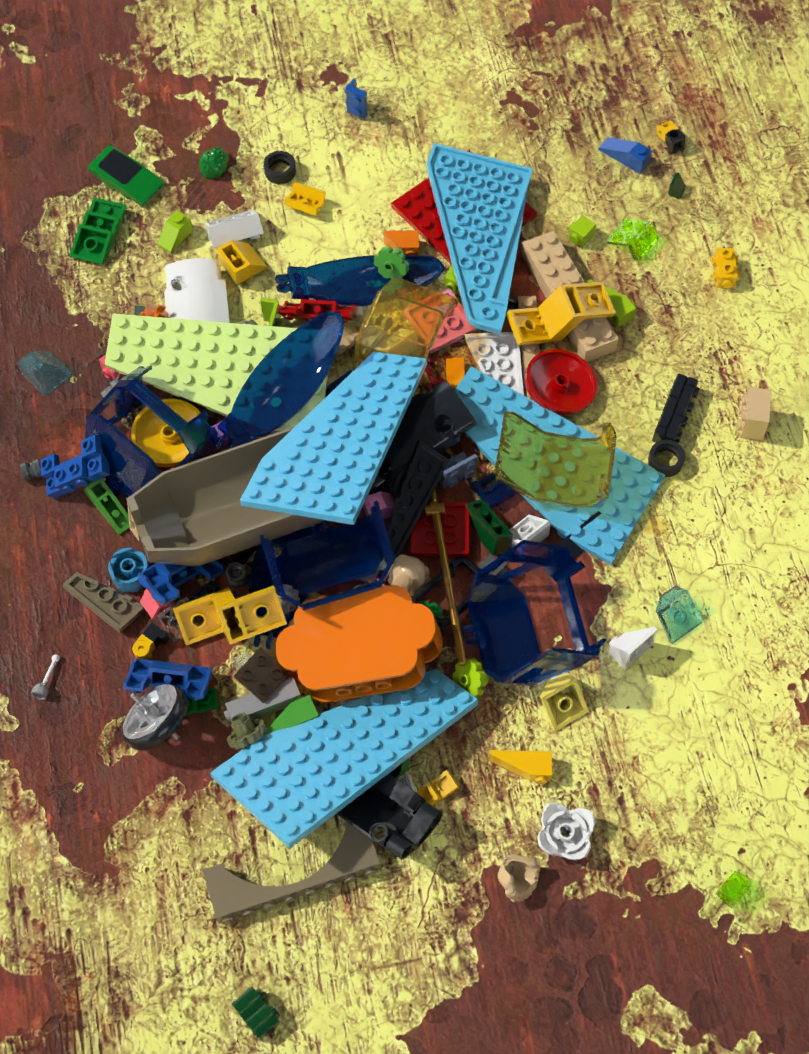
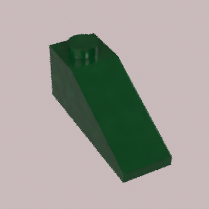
M483 499L467 503V509L480 539L492 556L509 552L513 533Z

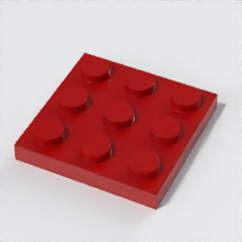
M444 502L446 514H440L448 557H469V511L466 506L469 502ZM424 508L411 532V556L440 557L433 517H427Z

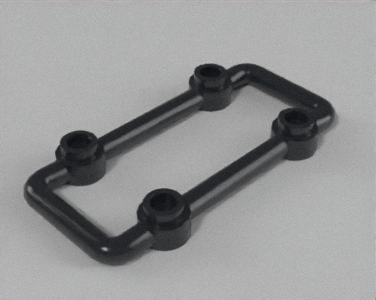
M458 557L453 562L448 561L451 578L455 576L457 568L462 564L484 584L470 589L469 597L457 606L458 616L473 603L482 602L485 592L492 586L491 579L465 557ZM442 567L439 574L411 596L414 603H417L444 580ZM450 613L443 620H436L442 637L445 634L446 627L451 623Z

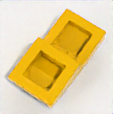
M446 770L431 782L427 781L419 787L417 793L431 805H435L459 789L460 786L451 772Z

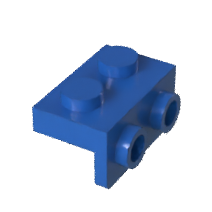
M352 79L350 84L348 83L345 87L347 113L365 119L368 115L367 92L358 89L357 80Z

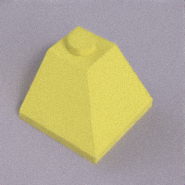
M564 671L548 680L540 698L554 731L589 712L575 677Z

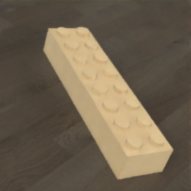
M555 231L522 242L521 256L546 299L560 285L585 283ZM606 317L584 319L568 334L579 356L586 362L615 352L617 349L618 337Z

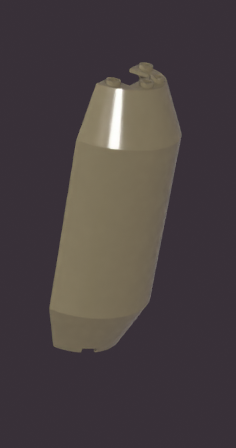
M294 427L164 471L128 497L126 500L149 562L201 566L327 521L241 506L240 499L261 459Z

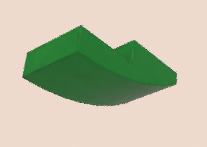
M215 687L209 688L206 696L198 701L190 700L188 697L189 704L186 716L221 708L217 689Z

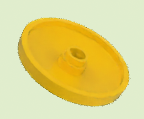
M163 399L149 404L136 416L131 429L132 442L138 455L146 462L159 467H175L189 462L201 451L207 437L206 424L201 412L192 404L179 399Z

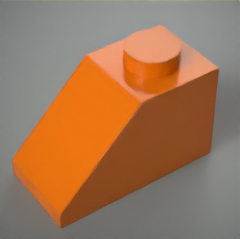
M419 230L384 231V245L390 246L392 249H402L405 252V258H419Z

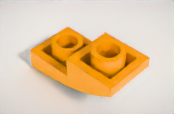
M464 357L446 359L447 382L454 390L465 376Z

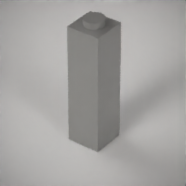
M294 677L285 680L264 703L252 693L225 703L227 710L224 711V715L228 723L231 722L232 717L242 712L248 715L251 720L286 708L301 694Z

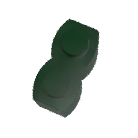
M250 987L231 1004L260 1041L280 1024V1021L277 1019L280 1017V1014L273 1005L271 1007L267 1006L264 1002L267 998L260 988L255 990L253 987Z

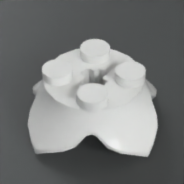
M548 803L542 813V830L538 834L539 847L544 852L553 856L565 857L571 860L585 858L591 849L589 837L595 827L594 813L584 808L568 810L561 803ZM561 830L569 831V837L562 836Z

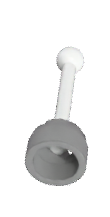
M55 654L52 656V663L43 682L36 684L31 691L33 697L46 700L49 692L46 683L56 662L60 660L59 655Z

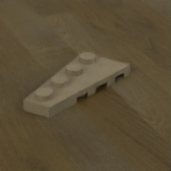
M78 572L63 584V588L119 633L145 611L142 604L133 600L132 597L117 593L115 589L109 586H102L98 581Z

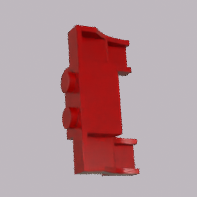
M301 299L300 304L285 301L283 306L279 305L278 312L287 320H294V317H297L307 325L322 323V325L328 326L337 322L348 323V321H353V318L357 317V306H339L336 301Z

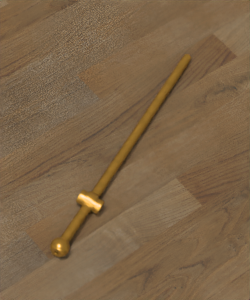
M434 490L429 499L430 505L425 506L427 517H433L459 665L465 666V650L440 514H446L444 502L438 503L436 490Z

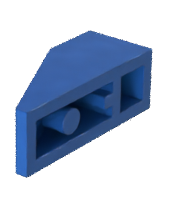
M608 137L598 148L599 151L639 174L650 164L652 150L639 142Z

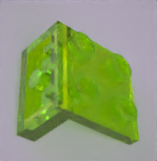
M625 219L606 241L607 244L627 246L633 259L640 261L659 237L652 222Z

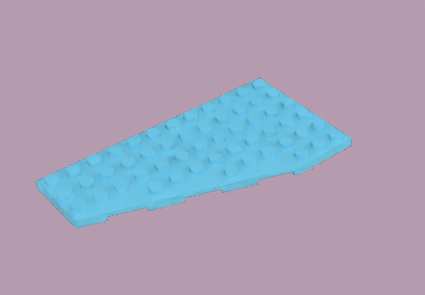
M373 352L261 459L240 499L241 506L354 525L424 373L427 359Z
M471 366L454 390L477 422V425L467 431L466 434L478 446V449L496 468H499L515 485L517 491L528 503L550 522L560 537L565 538L571 534L570 539L581 549L611 566L663 481L665 474L658 472L651 466L553 411L543 408L535 401ZM597 511H600L602 513L594 520H592L590 523H588L586 526H584L582 529L580 528V525L587 521Z
M438 669L426 672L423 680L414 688L362 697L318 714L319 717L294 727L264 735L210 773L212 778L291 849L478 705V699Z

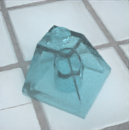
M49 350L31 351L17 362L21 374L44 396L73 374Z
M675 585L660 596L656 613L671 644L702 623L688 590Z

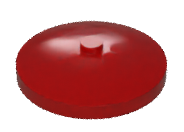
M549 349L542 351L532 358L525 371V386L531 398L543 408L553 411L558 415H574L584 411L590 406L597 393V379L590 365L580 356L567 350Z

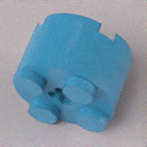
M123 548L115 552L108 564V570L114 585L123 593H133L144 588V586L139 584L138 573L149 568L146 556L141 551L134 550V548Z

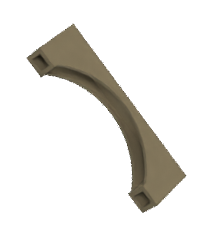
M344 823L345 832L343 838L330 860L310 877L285 886L253 884L230 873L225 869L223 863L203 869L218 923H231L236 917L242 915L243 917L254 915L257 910H269L276 907L278 903H290L295 901L296 897L314 895L317 893L316 890L322 888L329 890L335 888L337 883L343 881L350 883L357 880L358 876L376 874L377 870L380 869V862L372 839L350 823Z

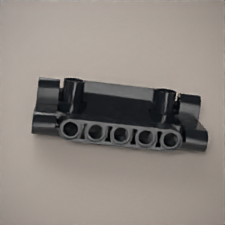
M446 380L431 390L421 391L412 397L368 495L382 490V485L384 488H389L388 481L390 475L397 467L409 465L417 441L423 442L441 454L460 441V432L464 434L477 425L468 408Z
M389 773L336 813L400 860H404L429 837L443 816L442 811L431 805L425 798ZM385 830V836L379 839V833Z

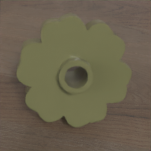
M244 712L239 713L230 720L233 731L227 737V742L231 748L236 750L245 748L263 737V733L267 731V725L264 720H259L258 718L251 720Z

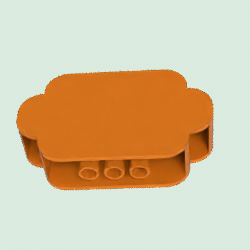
M379 585L372 589H358L356 592H340L333 596L323 595L317 599H311L302 603L294 614V625L285 628L276 640V656L284 670L291 673L290 678L294 677L295 682L302 684L314 700L321 703H331L414 688L424 678L425 663L433 661L440 654L443 641L441 630L428 607L414 603L409 592L401 586Z

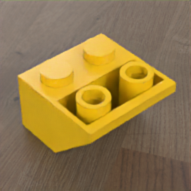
M231 240L217 248L219 262L237 285L267 269L265 263L249 243Z

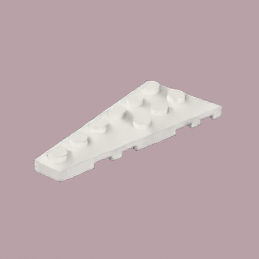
M501 332V334H464V339L479 371L524 395L520 345L518 346L513 332Z

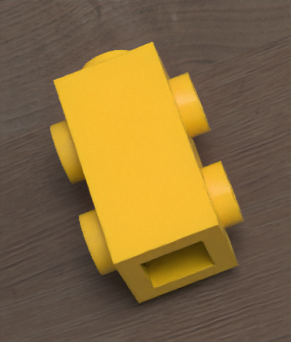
M717 248L711 260L712 266H715L713 280L716 281L717 288H735L736 281L740 279V271L736 267L738 265V255H735L734 248Z

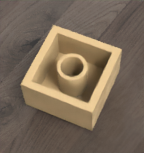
M749 387L747 393L743 394L742 404L740 403L738 414L741 415L737 430L740 431V438L763 440L770 422L771 390Z

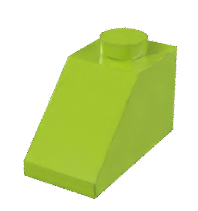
M176 210L165 222L157 245L172 254L193 231L190 217Z

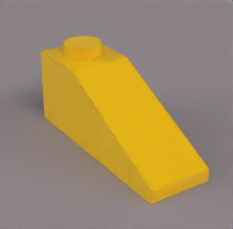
M490 750L489 761L529 781H535L536 784L551 782L552 751Z

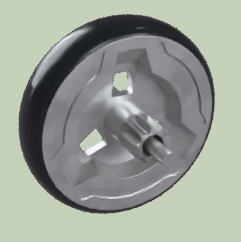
M166 683L152 688L140 698L135 693L130 695L135 704L127 713L122 726L123 738L130 747L145 751L159 746L171 736L175 740L180 738L175 731L183 722L189 703L186 693L179 686Z

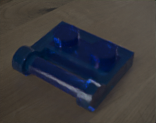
M496 468V471L479 481L470 483L473 492L477 493L480 499H483L491 509L519 493L515 485L499 468ZM498 477H502V478H503V479L499 480L498 482L494 483L493 485H491V486H489L488 488H486V489L483 490V488H482L483 486L487 485L488 483L492 482L493 480L497 479Z

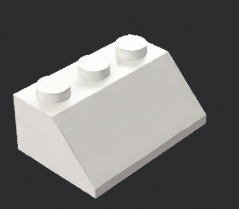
M254 209L204 223L213 248H219L231 240L243 242V239L249 237L250 240L260 237V234H264L259 214Z

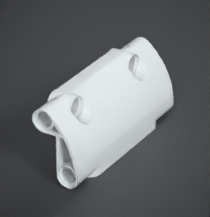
M209 258L186 259L168 264L165 267L166 290L164 295L167 318L230 323L226 282L222 279L221 265L218 260Z

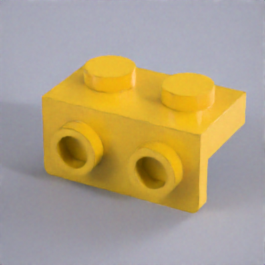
M294 182L292 192L285 198L284 205L316 216L324 207L326 192Z

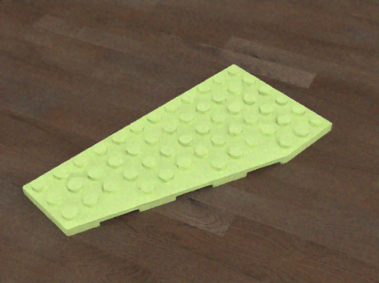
M113 314L105 366L126 376L129 375L151 384L155 388L200 404L231 419L234 418L256 427L262 432L277 433L295 427L325 399L333 333L332 331Z

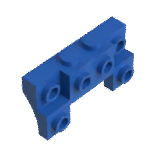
M95 434L82 440V454L60 464L59 455L55 453L41 459V477L46 478L47 496L56 499L110 475V464L103 453L100 436Z
M218 560L201 566L156 563L138 573L139 584L151 591L152 598L165 606L180 597L179 590L175 587L199 574L211 580L225 572V565L221 564Z
M135 658L123 683V689L129 690L131 693H141L147 687L154 688L161 684L170 683L179 686L190 700L198 701L203 699L208 693V685L213 679V668Z

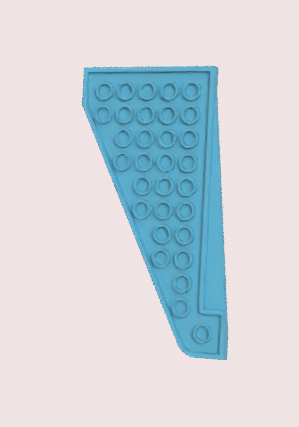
M434 143L426 168L466 319L471 326L477 329L501 334L508 305L528 185L533 168Z

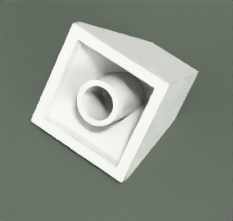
M651 627L626 632L620 637L616 636L609 643L608 653L626 669L653 645L658 629Z

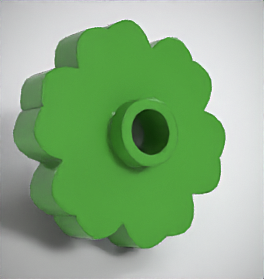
M382 247L374 257V265L378 267V273L384 278L390 277L393 281L401 280L409 271V262L405 260V252L400 248Z

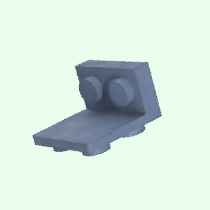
M463 451L450 458V462L439 481L443 489L454 487L461 479H468L473 476L478 459L477 455L474 454L467 457Z

